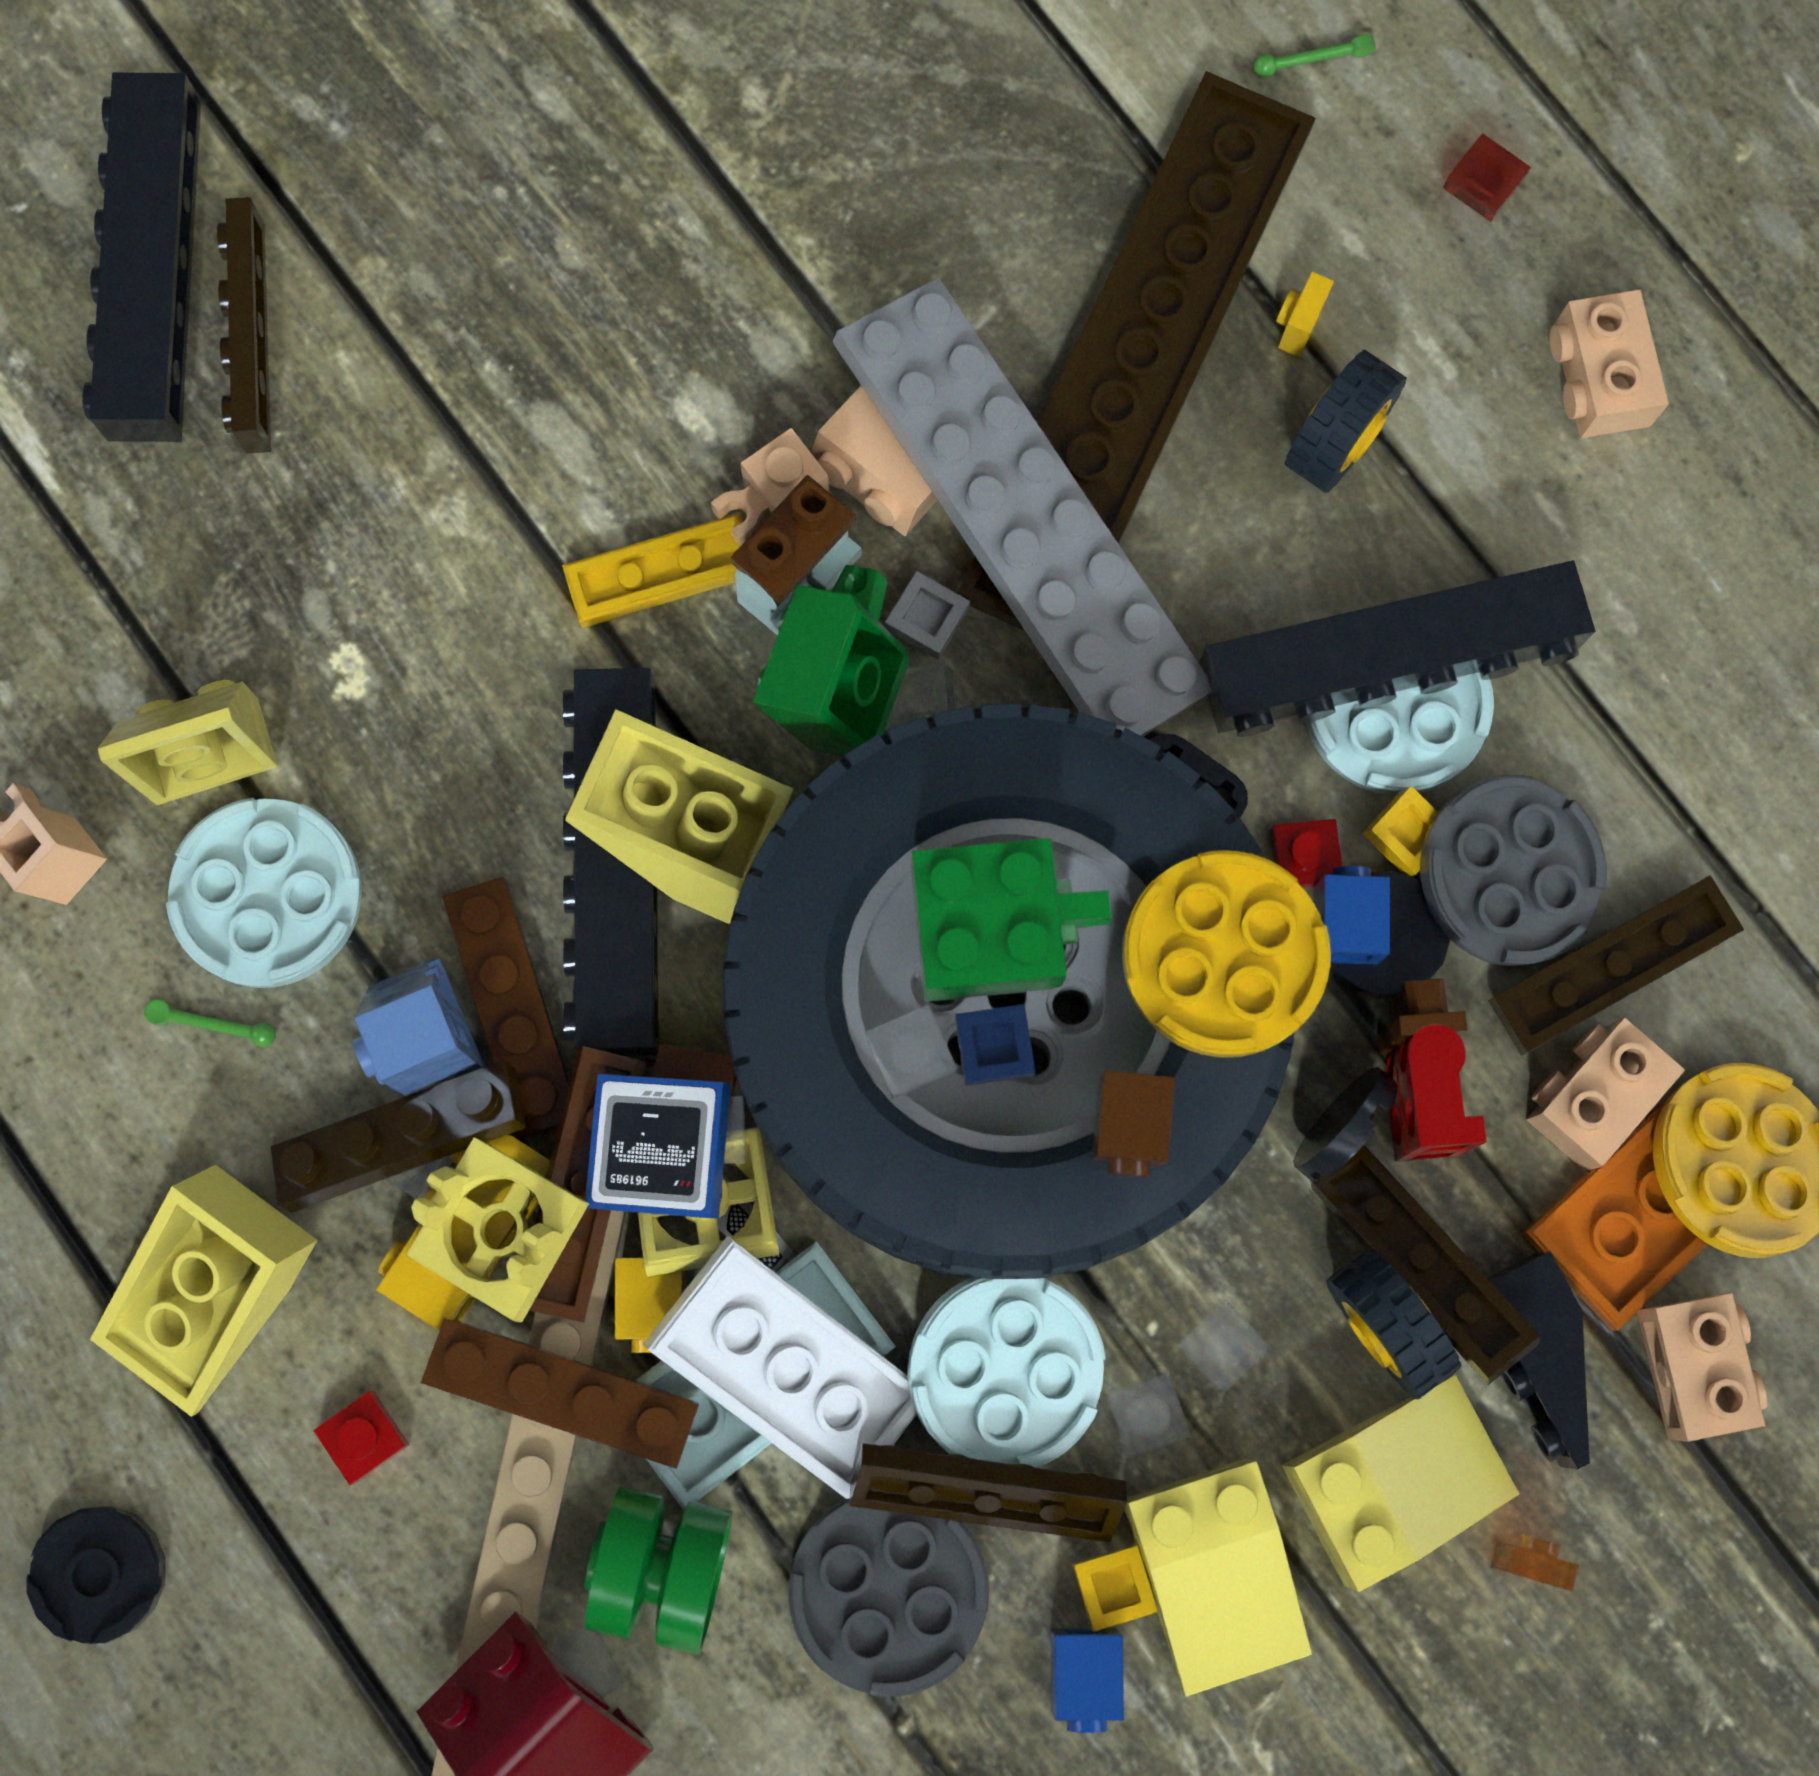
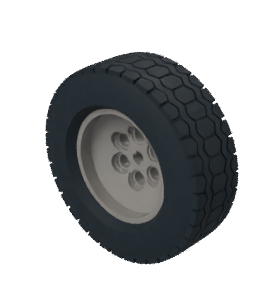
M1021 703L981 704L980 709H973V706L933 713L931 718L922 716L888 729L885 735L880 736L878 734L846 753L843 759L836 760L807 785L806 790L797 796L775 823V827L769 832L747 872L729 926L723 966V1013L731 1059L753 1119L778 1162L818 1208L852 1235L897 1259L943 1274L1001 1280L1041 1279L1085 1270L1133 1251L1180 1223L1228 1180L1255 1144L1276 1104L1292 1053L1294 1033L1267 1050L1242 1057L1226 1058L1198 1054L1165 1038L1152 1027L1137 1008L1125 980L1122 945L1129 916L1146 887L1152 880H1155L1170 867L1195 857L1200 853L1228 850L1260 856L1262 855V850L1241 818L1237 820L1233 815L1234 810L1208 782L1204 784L1199 780L1200 775L1169 751L1166 754L1160 751V745L1127 728L1124 731L1116 729L1117 724L1081 712L1076 716L1069 714L1070 710L1034 704H1030L1029 708L1021 707ZM1051 838L1056 880L1071 879L1072 893L1108 890L1112 920H1110L1108 925L1076 929L1077 943L1063 945L1067 977L1061 987L1019 992L1023 1004H1025L1031 1044L1042 1049L1047 1057L1048 1065L1046 1071L1037 1076L965 1086L962 1066L954 1063L947 1052L949 1041L957 1036L955 1015L993 1008L989 1004L987 996L957 998L953 1003L945 1006H938L930 1001L924 1002L911 875L912 851ZM1063 994L1078 996L1086 1006V1019L1077 1025L1062 1023L1053 1012V1000ZM1105 1070L1176 1078L1168 1163L1161 1168L1150 1167L1149 1178L1107 1174L1108 1162L1091 1160L1099 1077Z

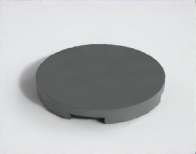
M1525 775L1491 777L1469 785L1453 795L1439 809L1431 821L1423 841L1420 858V877L1425 900L1432 916L1442 931L1453 943L1470 955L1489 963L1504 966L1540 963L1560 956L1575 946L1587 934L1586 929L1596 912L1601 890L1606 889L1607 865L1603 845L1597 829L1585 810L1575 799L1570 801L1554 788L1532 779L1533 777Z
M850 1498L844 1499L826 1511L812 1525L802 1540L793 1561L789 1580V1607L798 1639L806 1653L822 1671L843 1685L873 1696L897 1697L928 1689L946 1679L965 1661L984 1625L986 1613L988 1612L989 1582L979 1546L963 1522L849 1506Z

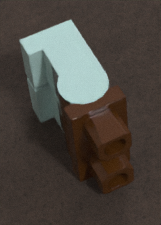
M807 474L730 557L731 564L737 568L735 571L737 602L778 636L780 617L789 606L796 585L812 587L807 583L808 580L818 589L830 591L836 584L844 566L853 565L861 557V547L848 537V530L856 521V514Z

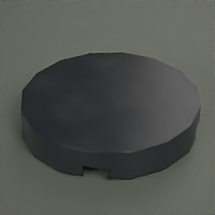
M1395 871L1371 872V876L1390 877V954L1377 965L1331 963L1330 968L1334 975L1353 991L1375 998H1388L1392 993L1401 992L1400 986L1404 982L1431 979L1444 964L1450 939L1432 916L1425 900L1422 883L1417 878Z
M1380 1067L1369 1069L1353 1081L1323 1112L1309 1130L1293 1159L1294 1167L1310 1181H1319L1321 1176L1325 1177L1328 1174L1332 1175L1337 1172L1375 1132L1373 1129L1377 1123L1373 1121V1112L1377 1106L1380 1105L1386 1111L1393 1106L1398 1094L1396 1081Z
M114 1506L82 1508L56 1520L37 1540L31 1554L33 1559L30 1564V1574L27 1575L26 1593L36 1618L55 1636L82 1644L108 1643L136 1630L155 1610L165 1586V1555L156 1533L138 1515Z

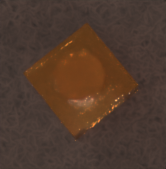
M1520 1534L1518 1546L1497 1541L1491 1567L1573 1592L1579 1565L1558 1559L1561 1545Z

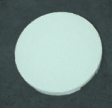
M1480 673L1457 677L1458 683L1455 686L1436 693L1421 694L1419 687L1396 692V699L1376 707L1360 708L1358 701L1335 706L1336 712L1320 720L1306 722L1307 730L1323 760L1337 774L1350 783L1374 793L1396 796L1402 789L1412 786L1419 794L1445 785L1458 776L1472 762L1481 749L1485 738L1489 734L1493 718L1494 698L1491 680H1482Z
M254 798L227 804L197 823L186 835L175 853L177 858L172 868L169 880L168 902H166L167 914L172 930L182 948L195 962L210 973L228 982L246 987L270 988L288 985L311 976L322 969L340 952L348 941L357 922L361 907L362 881L356 857L350 845L337 828L323 815L304 804L300 805L280 799L255 800Z
M970 1277L944 1293L922 1319L910 1349L908 1385L914 1409L921 1423L933 1439L949 1454H959L972 1459L1007 1464H1028L1037 1468L1055 1460L1068 1451L1083 1436L1098 1411L1096 1405L1103 1384V1360L1106 1357L1100 1333L1088 1311L1072 1294L1046 1278L1001 1280Z

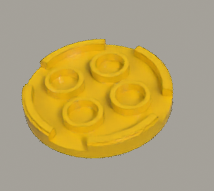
M1222 850L1200 853L1195 857L1170 867L1155 880H1152L1137 900L1129 916L1123 938L1122 962L1129 992L1137 1008L1153 1028L1168 1040L1189 1051L1212 1057L1229 1058L1242 1057L1267 1050L1285 1040L1304 1024L1315 1010L1324 993L1330 971L1331 948L1327 925L1324 926L1314 902L1297 883L1298 879L1278 864L1263 857L1240 851Z
M1722 1064L1707 1069L1684 1082L1671 1094L1661 1109L1653 1137V1161L1657 1180L1665 1199L1675 1215L1693 1234L1707 1244L1726 1253L1747 1258H1767L1790 1252L1806 1245L1808 1241L1819 1233V1111L1799 1089L1792 1085V1078L1772 1068L1758 1064Z

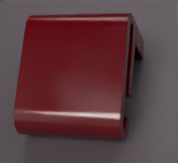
M516 1611L416 1711L455 1776H629L654 1750L651 1742L642 1730L621 1709L617 1708L612 1714L608 1713L607 1711L610 1707L602 1695L559 1664L532 1623Z

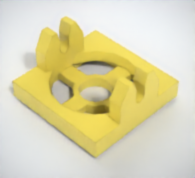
M756 1127L727 1132L724 1162L738 1167L748 1179L726 1183L722 1178V1199L720 1201L719 1219L726 1213L729 1205L754 1201L753 1210L744 1227L734 1234L731 1239L757 1259L779 1255L760 1130ZM638 1213L647 1277L703 1268L724 1241H720L718 1219L684 1216L687 1220L697 1224L699 1238L698 1245H688L672 1238L660 1226L658 1217L667 1215Z
M474 1137L456 1169L444 1166L430 1173L426 1181L430 1187L436 1190L432 1199H416L411 1206L414 1220L421 1223L423 1227L409 1249L407 1256L512 1321L522 1323L589 1203L487 1142ZM509 1179L515 1181L503 1203H494L484 1208L466 1197L470 1190L488 1180ZM533 1195H535L543 1212V1223H538L528 1229V1222L523 1212ZM500 1211H508L514 1216L517 1223L515 1239L509 1246L503 1249H493L485 1238L487 1221L492 1215ZM455 1216L474 1227V1239L478 1247L466 1268L459 1262L452 1246L451 1223ZM515 1253L520 1254L510 1257L506 1264L508 1279H486L498 1257H509Z

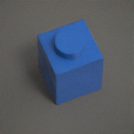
M1339 866L1333 868L1332 875H1324L1314 886V904L1324 926L1327 925L1330 938L1331 963L1377 965L1390 954V877L1371 876V869L1364 866Z
M1050 1629L1051 1713L1056 1721H1067V1731L1076 1733L1108 1731L1107 1721H1124L1123 1635L1117 1629H1102L1096 1632L1092 1629Z

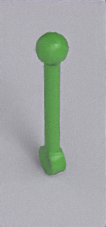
M1363 34L1355 37L1348 43L1279 57L1261 54L1254 60L1253 69L1259 77L1267 78L1272 76L1277 69L1351 54L1354 57H1364L1374 52L1376 46L1371 34Z
M161 999L151 1000L144 1009L145 1018L157 1026L166 1025L171 1021L250 1038L254 1045L258 1047H267L276 1038L274 1027L267 1022H260L250 1026L173 1009L168 1002Z

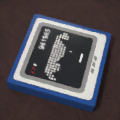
M598 1074L585 1201L589 1203L587 1208L719 1219L731 1084L713 1081Z

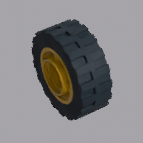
M1364 349L1362 352H1359L1328 387L1310 412L1303 428L1295 438L1286 456L1287 459L1284 465L1324 493L1330 492L1372 444L1385 424L1392 407L1398 400L1406 384L1407 377Z
M1368 1248L1326 1280L1328 1290L1358 1339L1372 1357L1386 1369L1389 1375L1412 1398L1419 1400L1462 1367L1459 1356L1454 1350L1451 1341L1443 1332L1428 1307L1403 1277L1395 1271L1391 1264L1375 1250Z

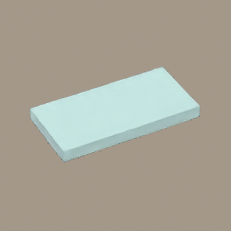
M817 1241L776 1272V1274L882 1356H885L896 1347ZM660 1361L636 1380L699 1403L677 1469L646 1459L683 1510L689 1501L696 1503L772 1444V1442L664 1361Z

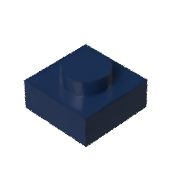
M1025 1004L958 1013L955 1015L965 1086L1035 1075Z

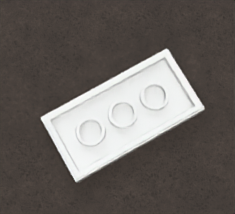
M729 1236L725 1238L643 1343L650 1352L846 1499L850 1498V1484L862 1443L881 1446L894 1445L917 1415L910 1396L907 1374Z

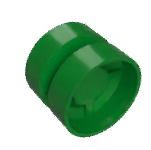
M619 1486L607 1521H601L589 1558L585 1590L590 1592L585 1616V1630L630 1640L637 1629L646 1603L656 1605V1646L700 1656L719 1586L733 1511L689 1501L680 1517L673 1537L663 1535L664 1496Z

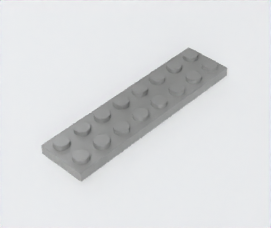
M939 277L837 331L833 344L1079 712L1117 724L1116 729L1124 731L1127 728L1143 737L1210 695L1212 691L1208 676Z

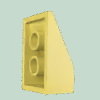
M232 680L216 681L202 686L197 691V696L175 703L169 699L156 700L138 707L136 710L137 715L118 720L97 749L101 762L155 805L167 803L277 768L278 764L258 698L243 681L236 684Z
M615 710L565 821L673 900L730 924L747 872L769 832L783 815L794 789L619 710Z
M217 1165L205 1169L171 1187L90 1340L192 1417L201 1410L289 1292L315 1246L317 1239Z
M1456 1374L1449 1376L1419 1400L1411 1396L1281 1465L1343 1585L1357 1592L1415 1563L1519 1495Z
M1242 1459L1127 1497L1124 1511L1135 1544L1139 1547L1157 1606L1158 1616L1183 1693L1186 1697L1312 1655L1279 1526L1257 1461Z

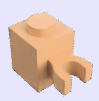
M790 428L740 463L744 490L723 493L711 502V507L719 520L732 510H740L747 515L743 523L731 529L733 539L741 546L759 527L762 520L775 510L807 474L829 492L828 474L793 429Z
M12 783L5 792L14 802V812L10 816L0 812V873L16 892L67 905L104 864L107 858L75 817L41 807L39 799L30 788Z

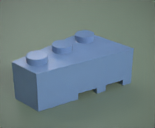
M440 956L368 987L354 1017L361 1037L352 1040L358 1061L368 1078L375 1075L380 1085L386 1084L393 1092L398 1091L404 1096H408L486 1067Z

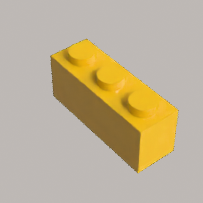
M507 1134L487 1142L546 1177L550 1160L511 1135ZM466 1150L453 1154L452 1161L459 1164ZM509 1179L488 1180L470 1190L466 1197L484 1208L494 1203H503L515 1181ZM431 1188L424 1198L432 1199L436 1190ZM533 1195L523 1212L526 1220H528L539 1203L535 1195ZM500 1211L492 1215L485 1227V1238L493 1249H503L509 1246L517 1233L516 1220L508 1211ZM455 1216L451 1223L452 1246L459 1262L466 1268L478 1247L474 1239V1227ZM420 1223L407 1243L399 1239L384 1257L378 1269V1273L383 1275L384 1278L376 1291L440 1331L445 1316L462 1322L476 1298L407 1256L409 1249L423 1227ZM503 1257L497 1258L486 1277L487 1280H489Z

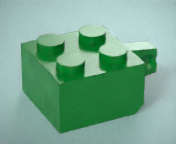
M845 565L832 591L796 585L790 604L780 617L779 633L768 663L759 674L757 692L753 703L811 750L844 757L846 753L878 734L880 736L883 735L910 658L904 646L879 622L888 581L878 570L862 568L856 565Z
M1051 838L912 851L911 875L924 1002L1039 991L1061 987L1067 977L1063 945L1077 943L1076 929L1108 925L1110 920H1112L1108 890L1072 893L1071 879L1056 880Z

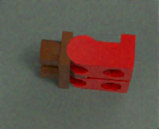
M1444 979L1407 981L1400 986L1401 992L1392 993L1388 997L1391 1023L1376 1035L1379 1054L1390 1053L1385 1064V1072L1398 1085V1094L1393 1106L1389 1109L1395 1162L1460 1157L1471 1151V1149H1475L1487 1142L1484 1117H1465L1459 1072L1466 1059V1049L1460 1037L1467 1031L1465 1011L1448 1012Z

